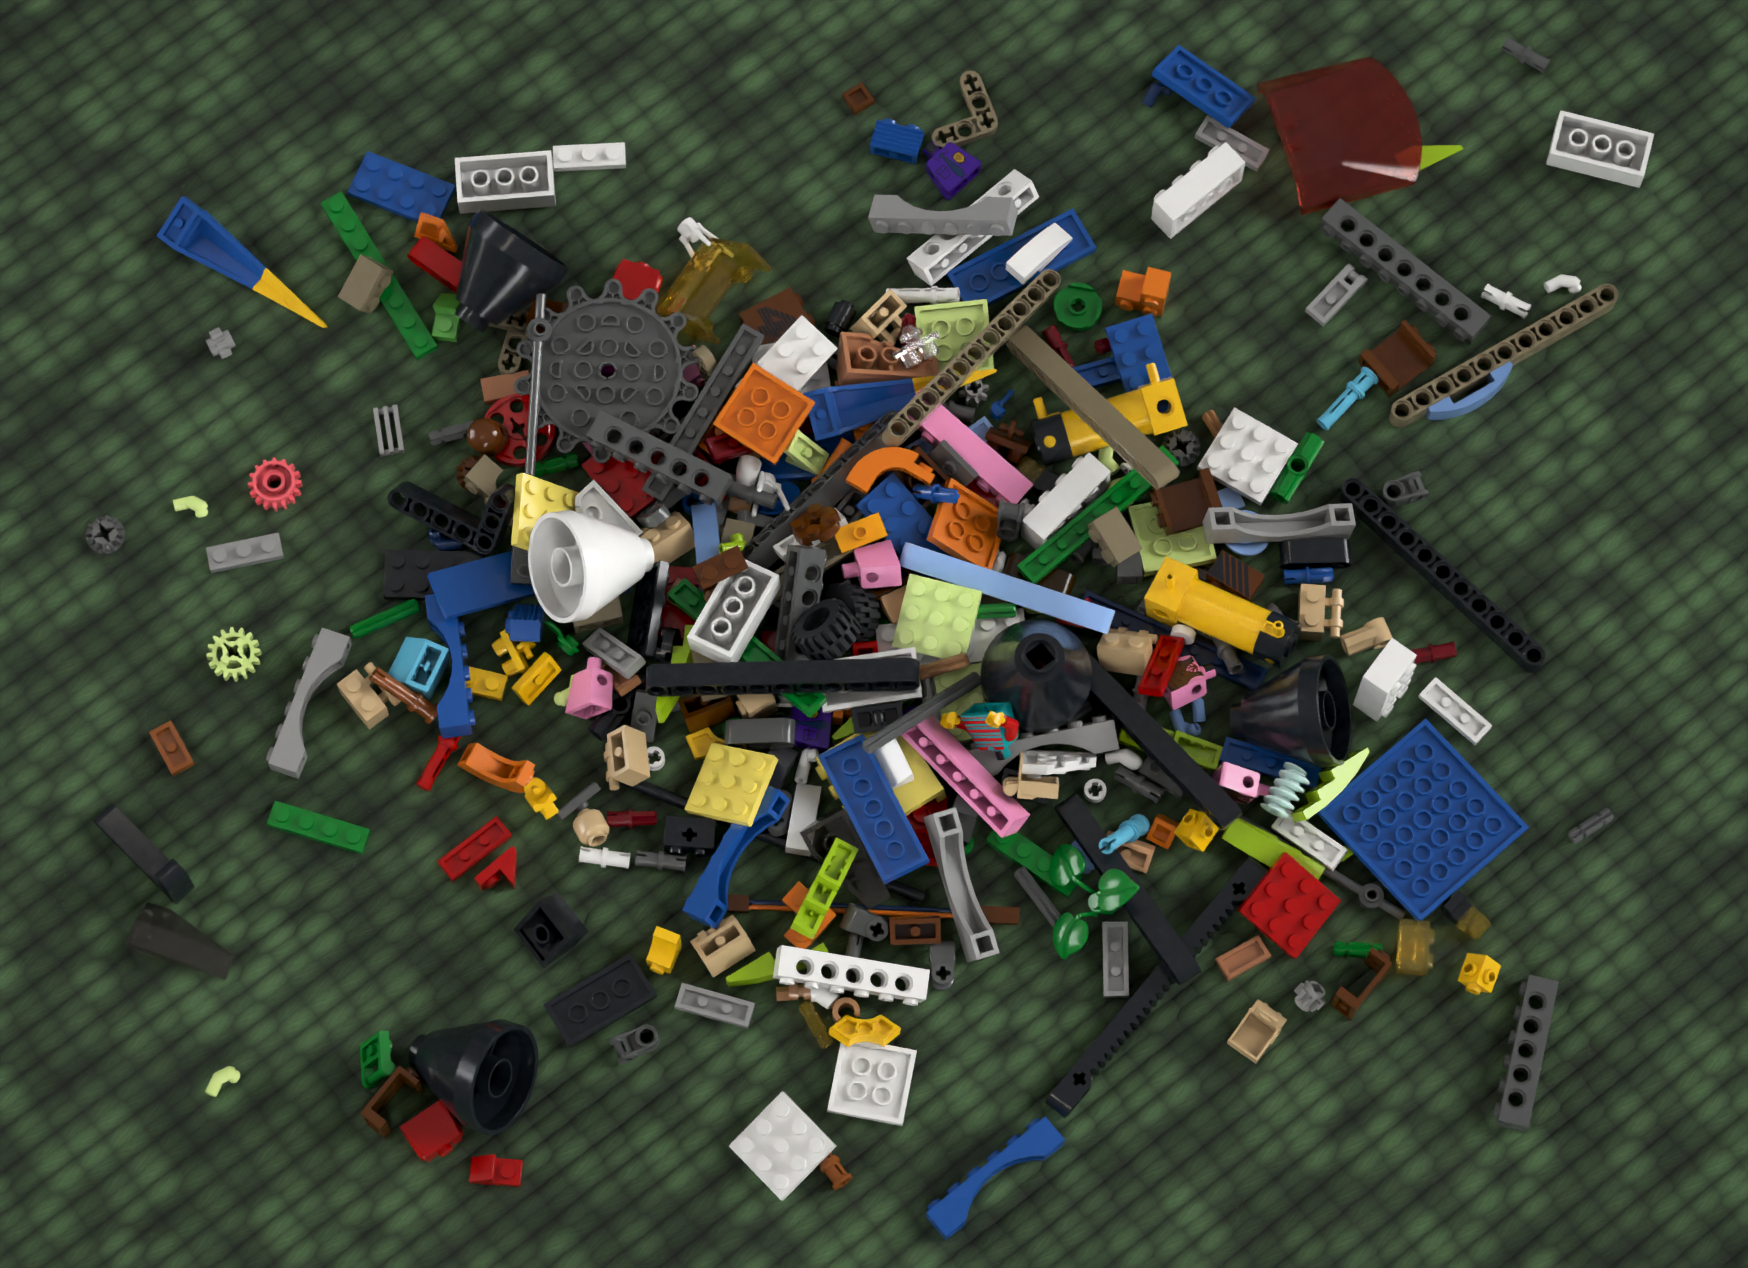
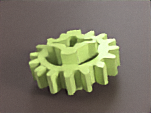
M230 627V633L227 634L223 629L220 630L222 636L220 638L213 636L215 644H208V649L212 651L206 654L207 659L212 660L209 663L210 668L215 669L216 676H220L223 673L225 681L230 676H233L235 682H238V676L240 675L247 679L246 672L255 673L253 665H260L261 663L256 657L262 655L261 650L257 648L259 646L258 640H252L253 634L251 632L245 636L243 628H240L238 633H236L234 628ZM248 647L250 648L249 659H247V657L245 656V653L248 651ZM219 650H221L223 653L222 657L220 658V662L218 661ZM228 651L233 652L235 654L238 652L240 658L234 655L230 656Z

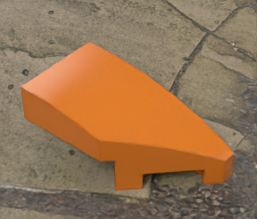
M421 212L414 237L420 239L424 236L437 243L442 249L456 253L458 246L445 221Z

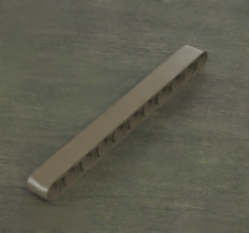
M1052 269L1042 271L891 419L882 433L883 443L888 447H899L1053 295L1061 282L1060 275ZM953 370L958 371L960 375L956 374ZM923 400L927 401L930 405L925 404ZM907 415L912 416L915 420H911ZM892 430L898 432L899 435H895Z
M1603 284L1398 399L1391 407L1389 414L1390 423L1396 428L1410 425L1426 416L1428 407L1448 396L1451 400H1454L1486 382L1490 372L1511 361L1514 366L1610 312L1618 298L1617 288L1611 284ZM1606 295L1611 301H1604L1600 296ZM1580 307H1587L1591 312L1585 313ZM1566 318L1570 321V324H1563L1560 319ZM1539 330H1547L1550 335L1544 336ZM1525 341L1530 347H1522L1519 342ZM1498 353H1506L1509 358L1502 359ZM1485 364L1489 370L1483 371L1478 368V365ZM1465 376L1468 382H1461L1457 377ZM1443 387L1448 393L1441 394L1437 391V388ZM1424 399L1427 405H1419L1416 400ZM1402 410L1407 416L1399 417L1395 412Z
M1027 325L1020 327L1005 342L1007 348L1019 361L1156 490H1159L1179 476L1175 464Z

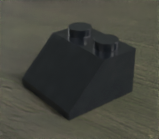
M559 892L540 899L513 929L542 968L547 967L576 946L588 932Z

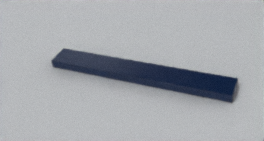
M1086 590L1082 600L1086 601V598L1089 597L1092 603L1115 610L1110 628L1118 629L1119 627H1124L1128 631L1135 632L1145 630L1149 631V634L1158 635V639L1160 635L1170 636L1172 627ZM1195 638L1194 643L1185 644L1180 657L1193 656L1199 666L1212 663L1217 676L1251 691L1262 684L1268 670L1239 657L1244 666L1243 670L1232 675L1228 672L1224 661L1218 657L1216 646Z

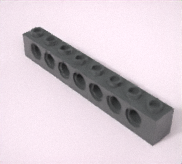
M1341 198L1322 217L1320 228L1326 237L1334 238L1340 243L1344 251L1353 253L1359 258L1362 265L1375 270L1380 279L1386 283L1390 282L1402 296L1412 299L1421 311L1430 313L1440 326L1448 327L1453 331L1454 336L1458 340L1467 342L1470 345L1488 325L1491 318L1490 314ZM1349 226L1353 231L1345 232L1341 227ZM1368 241L1371 243V246L1365 247L1360 242ZM1379 256H1388L1390 260L1382 261ZM1405 270L1409 275L1401 276L1398 271ZM1417 285H1425L1428 290L1421 291L1417 288ZM1442 299L1447 305L1440 306L1436 303V300ZM1461 314L1466 319L1460 321L1457 320L1454 315Z

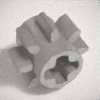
M219 327L210 331L211 338L205 341L213 357L219 354L224 359L232 355L231 348L236 345L229 331L222 332Z
M981 378L962 386L961 388L964 390L959 391V397H965L966 399L965 405L972 403L978 407L981 399L987 401V395L983 392L989 390V385H983ZM974 388L978 393L973 394V391L970 389Z
M1306 980L1304 983L1301 982L1294 990L1298 994L1295 997V1003L1305 1012L1319 1010L1326 1003L1323 999L1325 990L1316 981L1309 982Z

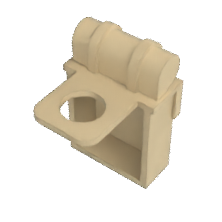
M1021 751L1018 777L1005 778L1002 783L1003 792L1008 796H1013L1017 792V798L1032 800L1036 797L1058 799L1059 778L1042 776L1041 778L1026 777V774H1022L1023 751Z
M1258 999L1253 1007L1249 1008L1239 1026L1228 1039L1227 1044L1256 1064L1269 1045H1272L1278 1037L1287 1019L1280 1012L1277 1013L1270 1008L1267 1003H1263Z

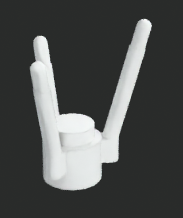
M691 217L682 221L678 226L677 230L681 234L679 240L684 244L701 274L704 272L689 241L694 243L700 239L707 246H710L711 242L705 237L707 236L732 255L736 254L734 249L706 230L700 223H696Z
M761 471L756 482L757 491L761 492L763 490L772 494L777 492L783 506L789 511L790 506L781 490V484L776 483L773 474ZM753 504L752 517H755L757 514L758 504Z

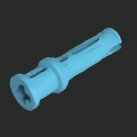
M1363 366L1360 369L1361 373L1353 381L1347 383L1346 390L1317 419V423L1321 428L1328 431L1357 399H1363L1365 392L1373 384L1379 382L1378 377L1373 371Z
M1142 814L1131 816L1129 820L1123 821L1119 825L1117 831L1100 840L1099 849L1105 846L1106 849L1101 852L1110 854L1125 842L1136 841L1139 836H1143L1149 831L1148 819Z

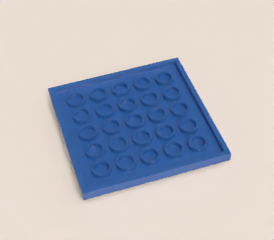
M1427 719L1423 720L1350 782L1326 807L1316 813L1418 923L1422 922L1529 828Z

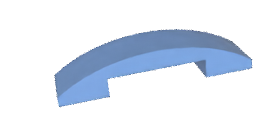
M1510 361L1490 372L1487 386L1454 404L1448 396L1428 407L1426 418L1428 420H1445L1467 414L1479 408L1502 388L1511 372L1513 364Z
M714 503L712 506L707 504L691 505L697 564L719 554L718 546L720 542L716 504Z

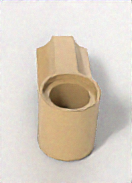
M1384 617L1373 619L1367 622L1364 627L1340 636L1343 650L1348 657L1370 648L1379 649L1385 647L1393 638Z

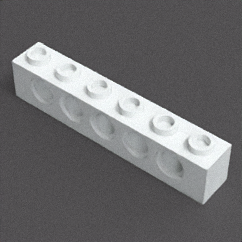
M1014 169L972 205L988 197H1011L1019 214L1038 199L1039 195L1032 180ZM935 234L908 256L907 260L914 274L932 286L993 235Z
M781 945L777 948L773 978L780 979L779 983L784 985H794L795 982L804 983V987L808 989H819L820 986L829 987V992L843 994L844 990L854 992V996L868 998L870 994L879 996L878 1000L893 1002V999H901L905 1005L918 1006V1002L921 1003L926 1000L930 970ZM798 962L806 965V975H802L797 971L796 965ZM822 966L830 968L832 972L830 979L822 976ZM847 970H851L856 974L855 983H851L846 979ZM872 974L880 977V987L872 985L870 980ZM897 978L905 982L906 987L904 991L896 988L895 981Z

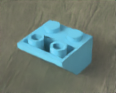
M406 637L388 674L412 691L423 693L424 698L430 701L451 659L450 651L448 648L427 639Z

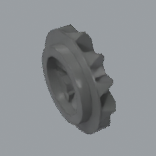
M1182 428L1175 431L1171 430L1169 434L1164 436L1162 445L1179 462L1178 467L1194 463L1200 454L1199 438L1192 431H1186ZM1177 440L1181 444H1188L1185 447L1186 453L1180 449L1174 450L1177 447Z
M108 515L100 518L96 517L92 523H88V528L85 532L87 544L93 551L100 554L115 552L122 546L125 540V529L117 518L109 517ZM101 527L106 531H112L108 534L110 542H107L104 537H98L101 535Z

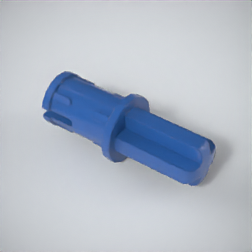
M917 483L912 490L920 491L919 493H912L915 499L930 500L935 504L939 502L955 504L958 498H960L957 489L944 488L939 484L929 486Z
M1306 566V569H1284L1285 585L1332 582L1333 569L1331 567L1309 569V566Z

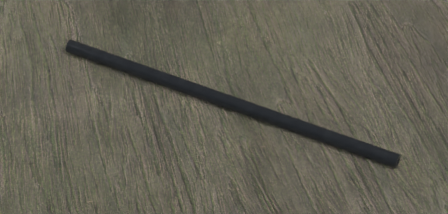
M642 781L633 787L621 782L622 786L683 810L689 799L646 781ZM716 820V823L730 828L732 824L730 822ZM765 829L755 837L758 840L785 850L787 841L785 836H772ZM811 848L810 856H798L822 865L828 853ZM853 863L846 874L919 904H923L927 894L896 880L884 885L878 873Z

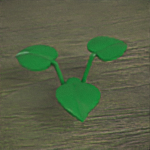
M1061 844L1056 849L1050 862L1049 874L1052 881L1057 885L1067 886L1073 880L1075 884L1091 893L1088 899L1091 911L1078 913L1076 917L1071 913H1064L1056 921L1053 928V943L1059 956L1065 960L1080 950L1087 941L1089 935L1088 925L1081 918L1087 916L1096 917L1098 913L1106 916L1112 915L1116 909L1129 901L1140 888L1123 871L1110 869L1099 880L1098 887L1100 891L1093 890L1077 879L1076 876L1080 875L1085 869V860L1082 853L1076 847L1069 844Z

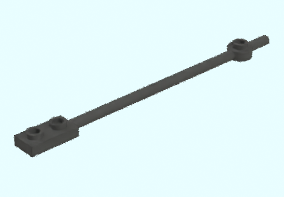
M541 293L536 294L535 318L526 327V335L533 342L525 474L534 477L543 342L552 333L550 323L544 319L546 294ZM536 326H541L544 332L538 333ZM512 546L510 584L532 586L529 573L528 551Z
M1148 756L1139 769L1138 775L1145 776L1148 781L1181 799L1184 792ZM1243 815L1239 817V819L1277 836ZM1277 836L1278 840L1300 850L1303 855L1315 860L1298 847ZM1325 867L1322 874L1357 894L1359 904L1364 909L1375 910L1381 908L1399 920L1403 919L1406 911L1385 900L1384 892L1380 886L1372 883L1362 886L1335 869L1331 871ZM1367 893H1375L1376 898L1369 899Z

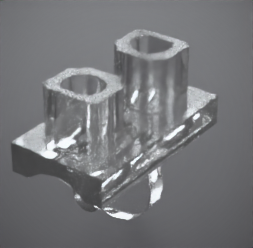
M912 325L905 326L902 330L903 335L899 339L901 343L906 342L907 345L892 353L894 359L896 360L901 357L908 369L921 362L916 351L917 349H920L925 360L939 354L935 340L940 338L937 331L920 338L919 336L923 333L921 328L916 329Z

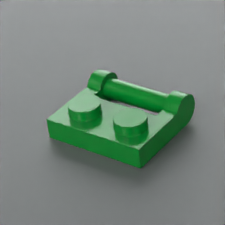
M379 1030L359 1045L362 1085L366 1089H373L382 1078L390 1077L396 1070L395 1064L390 1059L392 1041L389 1040V1031ZM378 1065V1070L373 1072V1068Z

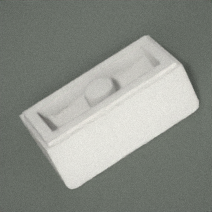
M896 738L874 751L875 757L892 790L914 781L913 773Z

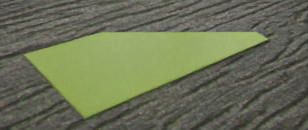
M1461 145L1411 146L1393 156L1407 177L1463 150V147Z

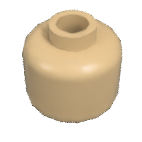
M583 809L573 821V829L582 844L595 847L606 841L609 834V825L599 810Z

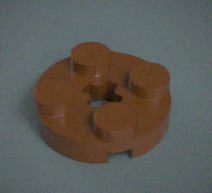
M814 503L807 508L806 512L797 519H794L790 523V527L799 544L811 546L813 545L812 541L820 540L822 543L832 538L840 529L839 521L841 519L835 508Z

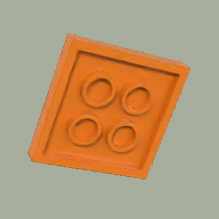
M752 363L714 421L713 426L776 465L816 403L760 366Z
M950 478L945 482L944 488L957 489L960 498H958L955 504L938 503L926 540L954 558L992 570L1001 539L996 535L998 508L953 478Z

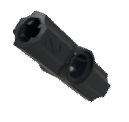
M635 673L642 683L622 697L618 693L612 696V709L599 714L588 727V730L594 737L605 743L607 741V734L616 730L623 721L630 717L637 689L646 691V678ZM623 703L627 707L623 711H616L614 706Z

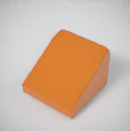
M1159 813L1146 839L1168 850L1176 836L1173 832L1180 823Z

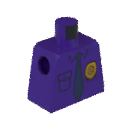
M930 142L923 149V153L930 159L926 163V173L947 201L952 199L981 172V162L952 142L947 143L942 149L935 143Z
M793 706L791 719L796 721L794 747L801 749L808 747L811 749L816 748L819 754L829 750L833 712L824 713L821 707L809 718L796 706Z

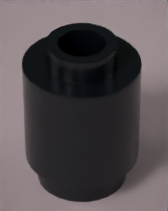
M845 300L835 302L825 321L826 326L824 330L837 338L840 337L841 332H847L856 315V311L853 309L854 305Z

